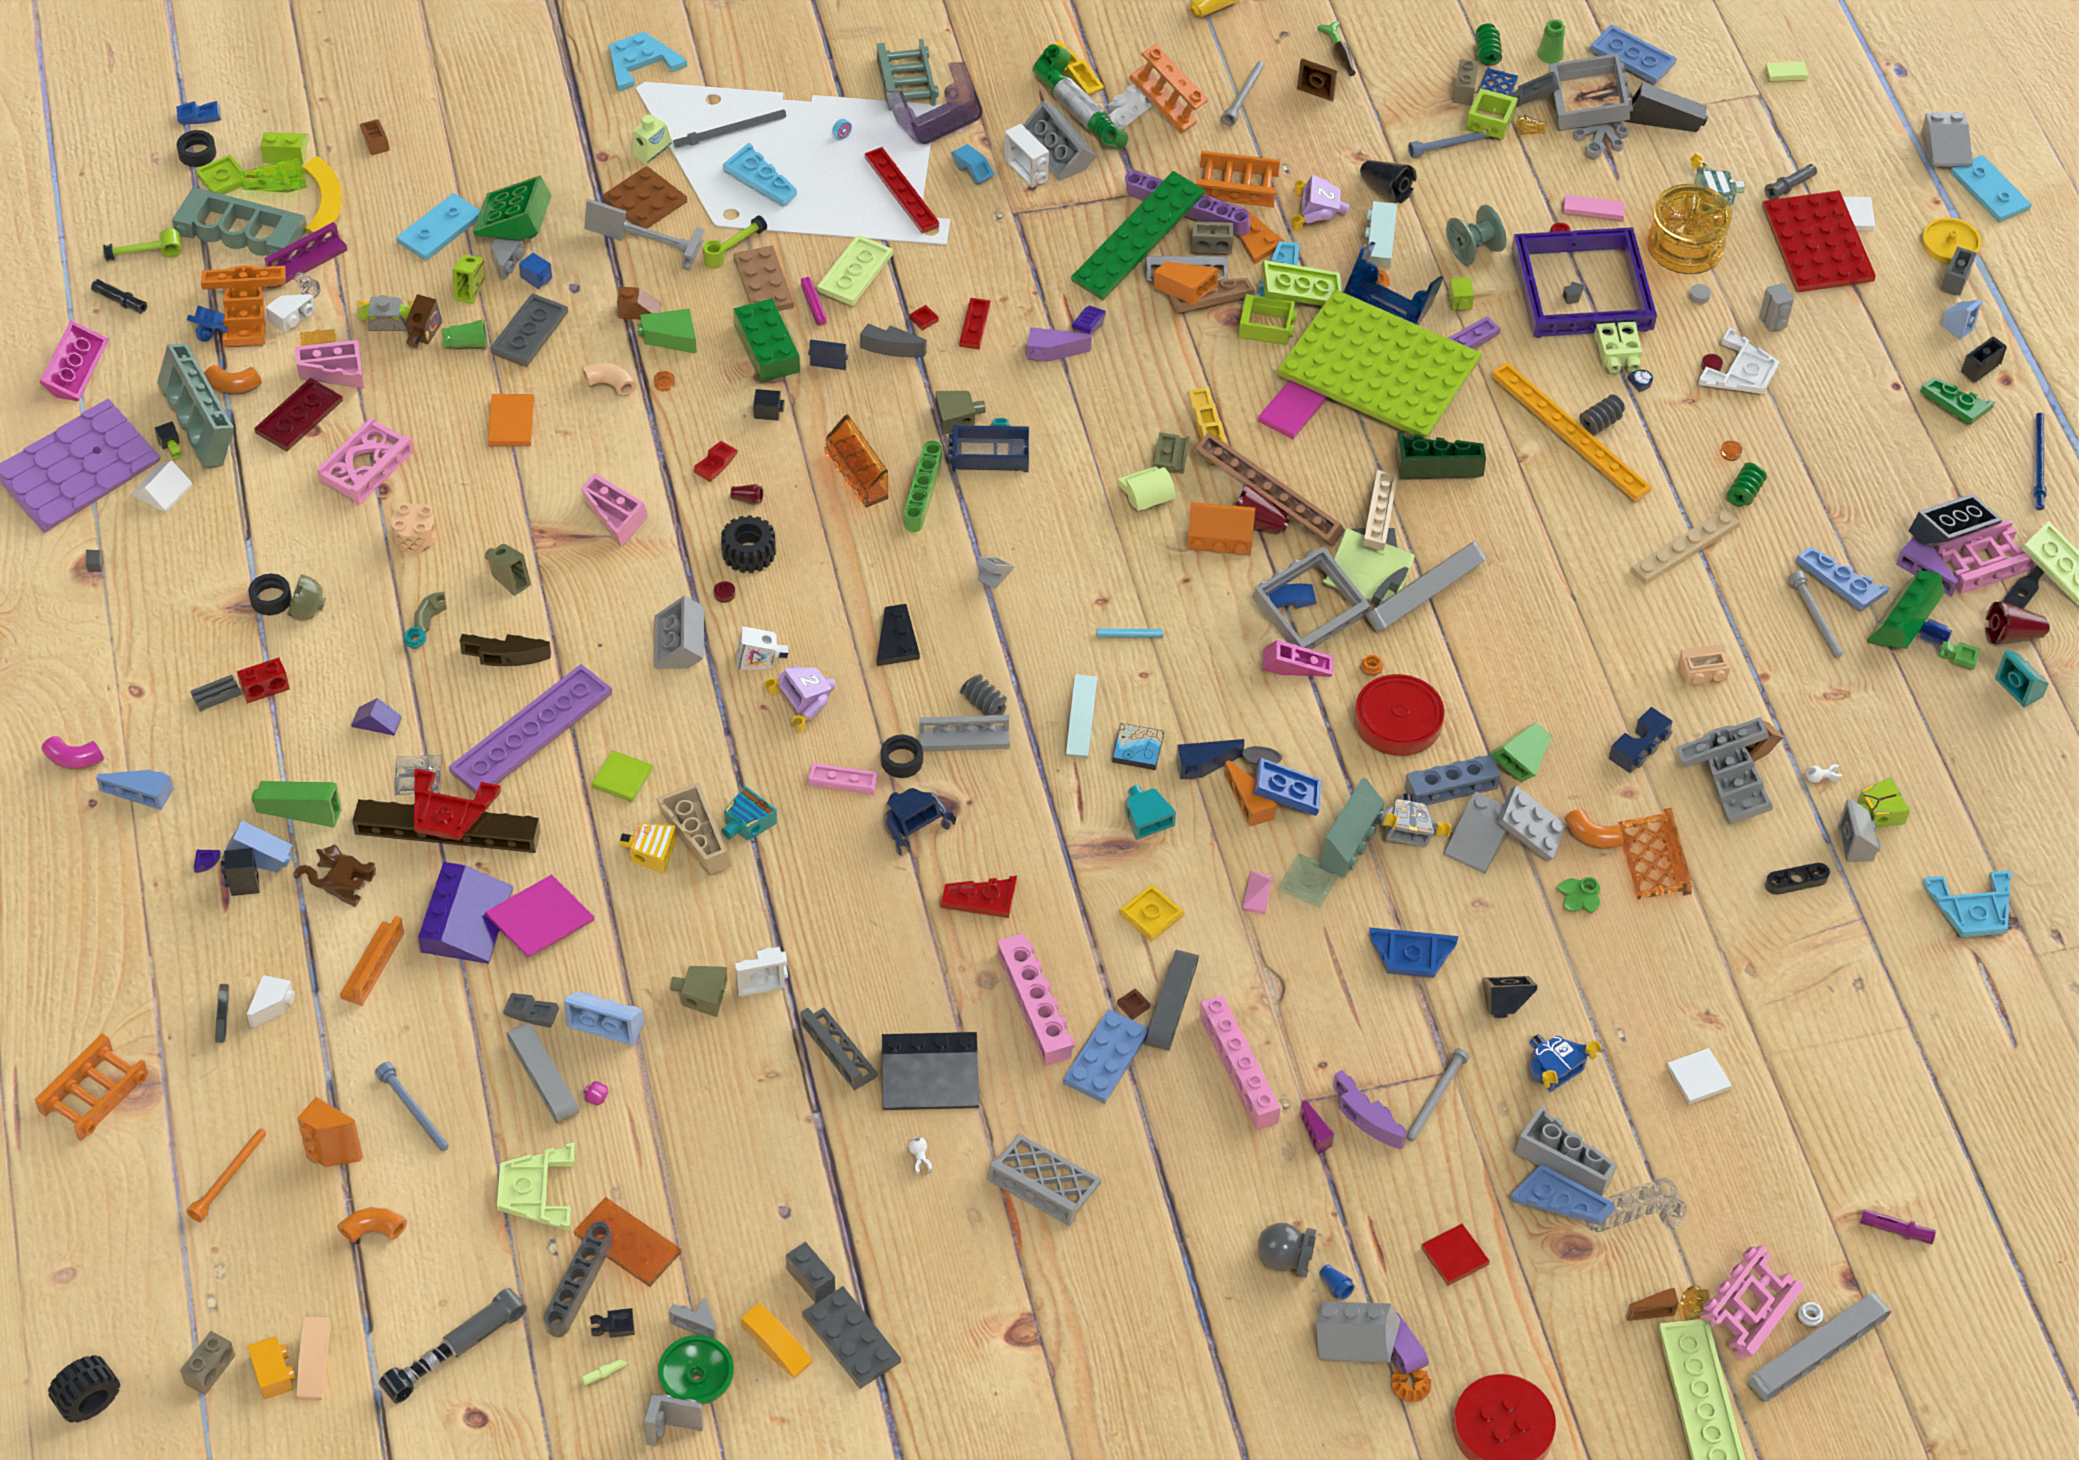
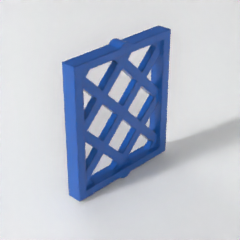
M1487 68L1480 88L1508 95L1506 91H1509V94L1513 92L1518 76ZM1502 78L1503 82L1498 83L1496 79ZM1493 80L1495 84L1490 85L1488 82ZM1506 84L1508 88L1503 89L1501 85ZM1498 86L1500 90L1494 91L1493 88Z

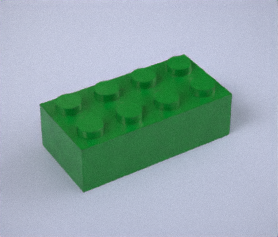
M773 298L733 308L734 326L761 383L800 373L799 353Z

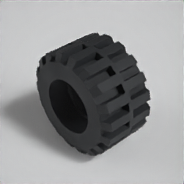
M748 515V517L739 516L737 520L735 518L730 520L731 524L727 523L724 526L725 529H722L721 532L723 560H726V564L732 566V569L735 571L739 569L742 573H745V571L754 573L755 570L762 571L763 567L767 568L770 566V562L774 561V555H776L775 531L772 525H769L767 520L762 521L761 517L757 516L754 518L752 515ZM745 543H754L753 545H743Z
M86 1356L67 1365L56 1375L50 1383L51 1386L48 1388V1396L66 1421L78 1423L83 1420L86 1421L105 1410L118 1395L120 1383L101 1356Z

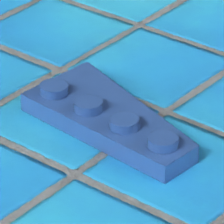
M1809 547L1796 558L1798 564L1860 611L1885 596L1890 587L1884 584L1879 586L1873 583V579L1867 575L1864 578L1853 572V568L1847 565L1836 564V559L1813 547Z
M1542 1164L1510 1195L1512 1202L1601 1225L1616 1210L1612 1201Z

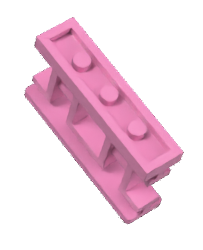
M2011 520L1947 542H1940L1937 545L1936 552L1944 563L1951 561L1957 570L1954 576L1958 580L1956 589L1960 594L2034 569L2036 563L2013 542L2017 531L2015 528H2011L2013 524ZM1999 539L2002 545L1998 546L1995 540ZM1987 549L1993 558L1982 562L1976 552ZM1963 552L1965 558H1961L1958 553ZM2008 552L2011 558L2006 559L2007 557L2004 553ZM1968 565H1972L1975 570L1970 571Z
M1764 1245L1751 1246L1743 1253V1260L1730 1270L1729 1274L1731 1276L1717 1287L1716 1291L1718 1293L1704 1304L1703 1308L1705 1310L1700 1315L1702 1320L1708 1319L1710 1321L1708 1324L1711 1327L1722 1322L1735 1335L1729 1345L1732 1348H1736L1733 1353L1739 1359L1755 1354L1805 1287L1798 1279L1792 1281L1790 1279L1792 1276L1789 1273L1778 1278L1769 1269L1766 1262L1772 1255L1769 1252H1764L1767 1249ZM1752 1268L1761 1276L1759 1281L1752 1274L1746 1276ZM1767 1285L1774 1291L1779 1290L1775 1297L1765 1289ZM1747 1287L1761 1301L1754 1312L1739 1299ZM1726 1302L1734 1309L1733 1315L1726 1309L1721 1310ZM1742 1319L1749 1326L1753 1325L1749 1332L1740 1324Z

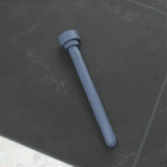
M1475 132L1424 144L1414 141L1409 142L1408 152L1411 158H1415L1424 154V151L1485 139L1491 136Z
M390 1062L380 1064L375 1070L377 1078L391 1086L441 1151H446L448 1149L447 1142L398 1081L394 1066Z

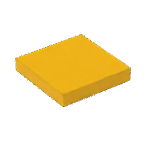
M1151 884L1119 909V915L1152 942L1184 916V911Z

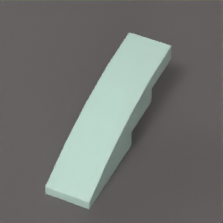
M1075 674L1066 756L1089 757L1097 676Z

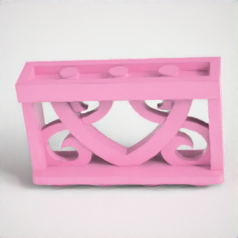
M371 417L352 436H349L346 442L339 449H336L325 462L320 464L317 469L319 482L348 496L354 503L360 506L414 453L412 438L394 432ZM375 434H377L378 436L382 437V440H381L380 443H377V438H376V437H374L373 440H370V439H371ZM389 441L395 445L386 444V442ZM374 452L375 464L373 466H363L354 470V456ZM335 473H337L338 476H343V475H346V476L341 477V478H337V477H335V476H333V475H334ZM351 480L353 486H351V485H349V484H347V483H345V482Z

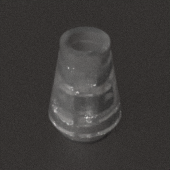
M303 272L295 275L294 281L302 295L311 294L313 298L319 295L320 284L318 281Z

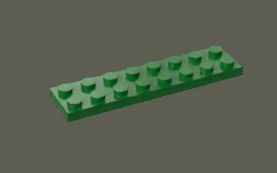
M1172 171L1071 276L1072 282L1103 301L1205 195V190L1177 172Z

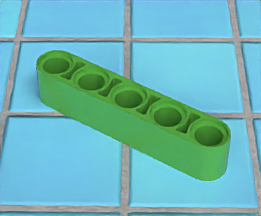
M928 441L924 444L905 505L904 526L910 532H917L922 529L942 464V446L937 441Z

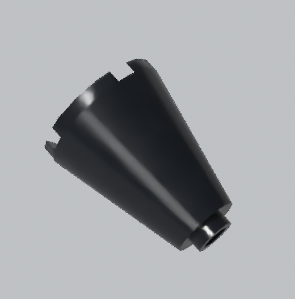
M1367 160L1360 168L1361 177L1394 203H1403L1413 192L1414 188L1411 186L1413 181L1416 182L1417 175L1414 167L1410 165Z

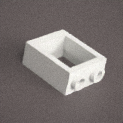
M1022 124L1005 131L1004 161L1031 188L1047 181L1049 151Z

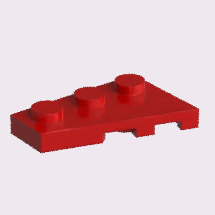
M1017 875L1009 876V879L1004 880L990 878L987 882L975 883L974 881L947 883L944 887L941 908L1009 918Z

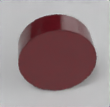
M1707 354L1702 359L1701 367L1703 370L1708 367L1720 372L1723 360L1716 354Z
M722 581L714 586V598L717 601L728 603L735 598V586L732 583Z

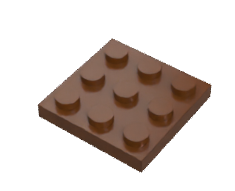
M645 166L604 193L602 201L609 206L625 210L626 220L631 224L648 229L687 203V196L651 168Z

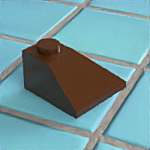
M1302 58L1300 60L1297 89L1333 102L1338 71Z

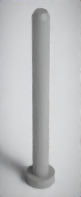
M1456 1048L1452 1053L1454 1059L1407 1134L1409 1141H1414L1457 1070L1461 1064L1467 1063L1470 1056L1465 1050Z

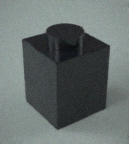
M756 389L753 403L754 419L779 421L780 412H784L785 400H781V391Z

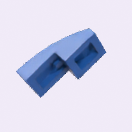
M193 101L176 107L179 123L201 124L221 120L220 105L217 101L198 106Z
M1285 584L1269 594L1270 600L1276 608L1294 604L1295 608L1298 609L1317 604L1312 584Z

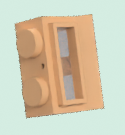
M1724 644L1682 649L1678 666L1685 685L1712 681L1719 682L1728 679L1730 665L1725 654Z

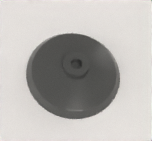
M1252 746L1244 749L1242 752L1245 760L1254 765H1257L1259 758L1277 764L1282 760V755L1278 751L1268 747Z

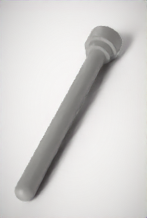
M1257 62L1232 107L1224 111L1221 117L1224 124L1228 126L1236 124L1239 118L1238 110L1264 67L1263 62Z
M1797 571L1791 574L1788 578L1791 587L1800 592L1834 656L1837 658L1841 657L1843 652L1806 587L1807 578L1804 572Z

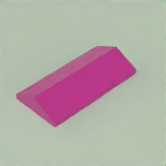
M70 320L39 383L56 398L79 401L109 339Z

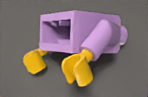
M1313 174L1307 183L1302 179L1297 180L1294 193L1296 195H1303L1302 214L1304 217L1298 214L1292 217L1293 230H1301L1305 222L1309 224L1322 220L1331 221L1337 212L1345 215L1349 204L1340 201L1341 190L1330 184L1326 179H1321Z
M792 666L784 669V672L777 675V679L767 678L765 686L768 689L769 695L777 694L780 687L799 714L803 713L802 716H794L791 722L792 727L801 723L797 727V732L801 733L806 728L805 722L808 719L811 720L827 704L829 694L836 686L833 678L825 679L817 668Z

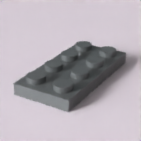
M532 293L490 347L491 353L527 367L567 315L568 306Z
M844 1286L802 1312L806 1322L860 1389L901 1363V1357Z

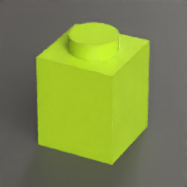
M1470 278L1450 279L1448 296L1452 311L1472 310L1474 292Z

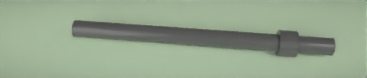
M782 109L704 132L689 133L686 137L673 140L675 148L687 144H698L701 140L786 117V111Z

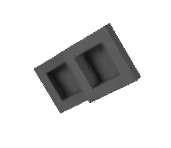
M1405 566L1390 575L1378 587L1371 603L1378 606L1388 589L1397 593L1407 576L1409 568Z
M511 993L503 1013L519 1021L543 1027H552L559 1007L557 1003L535 1001L533 995Z

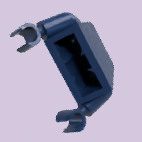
M910 788L901 794L894 792L889 796L886 826L893 840L896 839L897 841L896 851L900 856H902L901 846H905L908 852H910V842L903 839V835L907 837L941 816L943 817L942 827L947 830L950 828L948 820L954 825L956 823V815L953 812H947L945 805L932 792H922L915 788Z

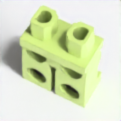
M1636 322L1617 323V326H1615V323L1597 324L1594 340L1595 344H1598L1602 367L1607 368L1609 373H1618L1621 367L1627 366L1630 372L1639 370L1642 349L1640 347ZM1630 328V333H1623L1622 330ZM1609 329L1610 334H1603L1602 331Z

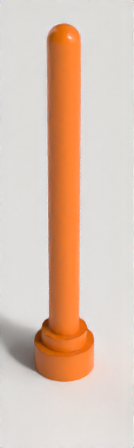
M264 1129L257 1130L201 1200L192 1202L186 1212L193 1220L202 1222L206 1218L211 1202L266 1136Z

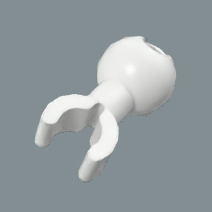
M1833 764L1829 769L1823 770L1818 766H1811L1806 771V777L1811 783H1818L1823 778L1839 782L1842 774L1834 773L1839 767L1837 764Z
M922 1137L912 1138L908 1148L916 1156V1175L920 1174L919 1167L921 1162L928 1168V1172L931 1173L932 1164L925 1157L927 1142Z

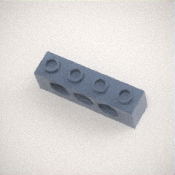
M1489 755L1477 756L1470 760L1456 761L1452 764L1435 766L1423 771H1413L1407 774L1404 788L1408 794L1412 795L1413 802L1423 803L1427 806L1473 795L1475 792L1482 793L1498 789L1501 775L1492 757Z

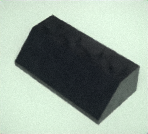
M1970 494L1919 511L1909 532L1922 544L1947 542L2000 524L2002 519L1974 494Z

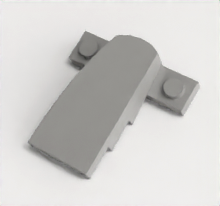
M1761 717L1736 726H1724L1714 729L1704 735L1703 738L1676 747L1684 768L1709 760L1713 778L1730 825L1773 810L1772 803L1764 788L1763 781L1755 768L1754 761L1745 746L1769 738L1768 731Z

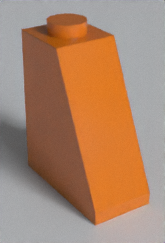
M1166 261L1154 271V288L1191 305H1195L1218 285V269L1215 267Z

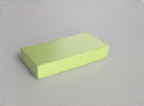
M1804 61L1766 63L1765 66L1769 81L1807 80L1808 77Z

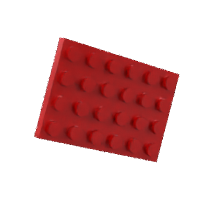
M1840 190L1763 201V210L1796 292L1875 281V272Z

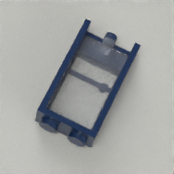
M953 425V434H949V446H953V450H949L948 462H953V471L960 469L1023 470V472H1029V426Z

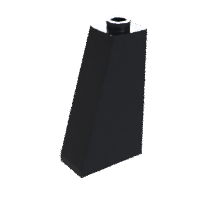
M1642 82L1632 98L1633 111H1630V120L1624 121L1698 132L1700 127L1704 126L1707 122V106Z

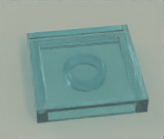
M1299 853L1280 884L1279 891L1321 908L1340 875L1321 868V862Z

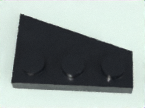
M907 604L885 607L877 666L920 659Z

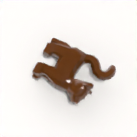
M337 845L326 847L323 850H316L320 856L317 866L332 868L324 878L318 879L317 872L311 866L302 865L295 869L293 873L295 879H298L302 874H307L312 885L324 889L327 893L354 907L361 900V896L354 895L356 889H361V887L365 886L364 880L371 882L376 874L375 863L362 864L353 856L342 854Z

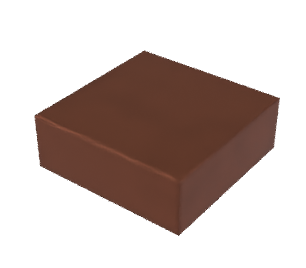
M1136 988L1117 1000V1005L1131 1020L1150 1008L1148 1000Z

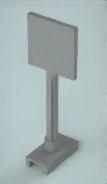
M587 199L584 229L621 241L624 239V231L676 247L679 251L685 252L682 268L690 271L703 244L701 238L705 229L697 227L690 241L682 238L680 240L627 223L625 221V210Z

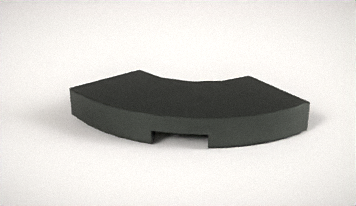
M228 984L219 985L215 1042L224 1043L226 1038L229 999Z

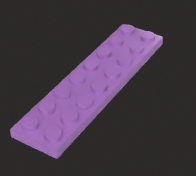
M580 664L449 766V772L475 794L480 782L498 784L612 694V688Z

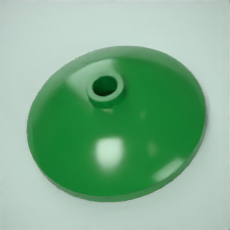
M704 1335L683 1337L672 1343L662 1354L658 1365L659 1381L667 1395L680 1400L692 1399L704 1405L721 1397L730 1387L734 1377L733 1358L729 1350L712 1337ZM695 1376L701 1377L700 1380H693Z

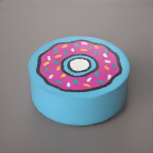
M839 119L833 126V135L838 139L847 138L852 131V124L846 119Z

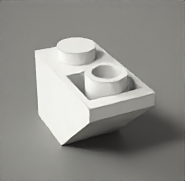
M311 294L280 296L266 306L268 321L284 333L296 327L301 321L316 311L314 298Z

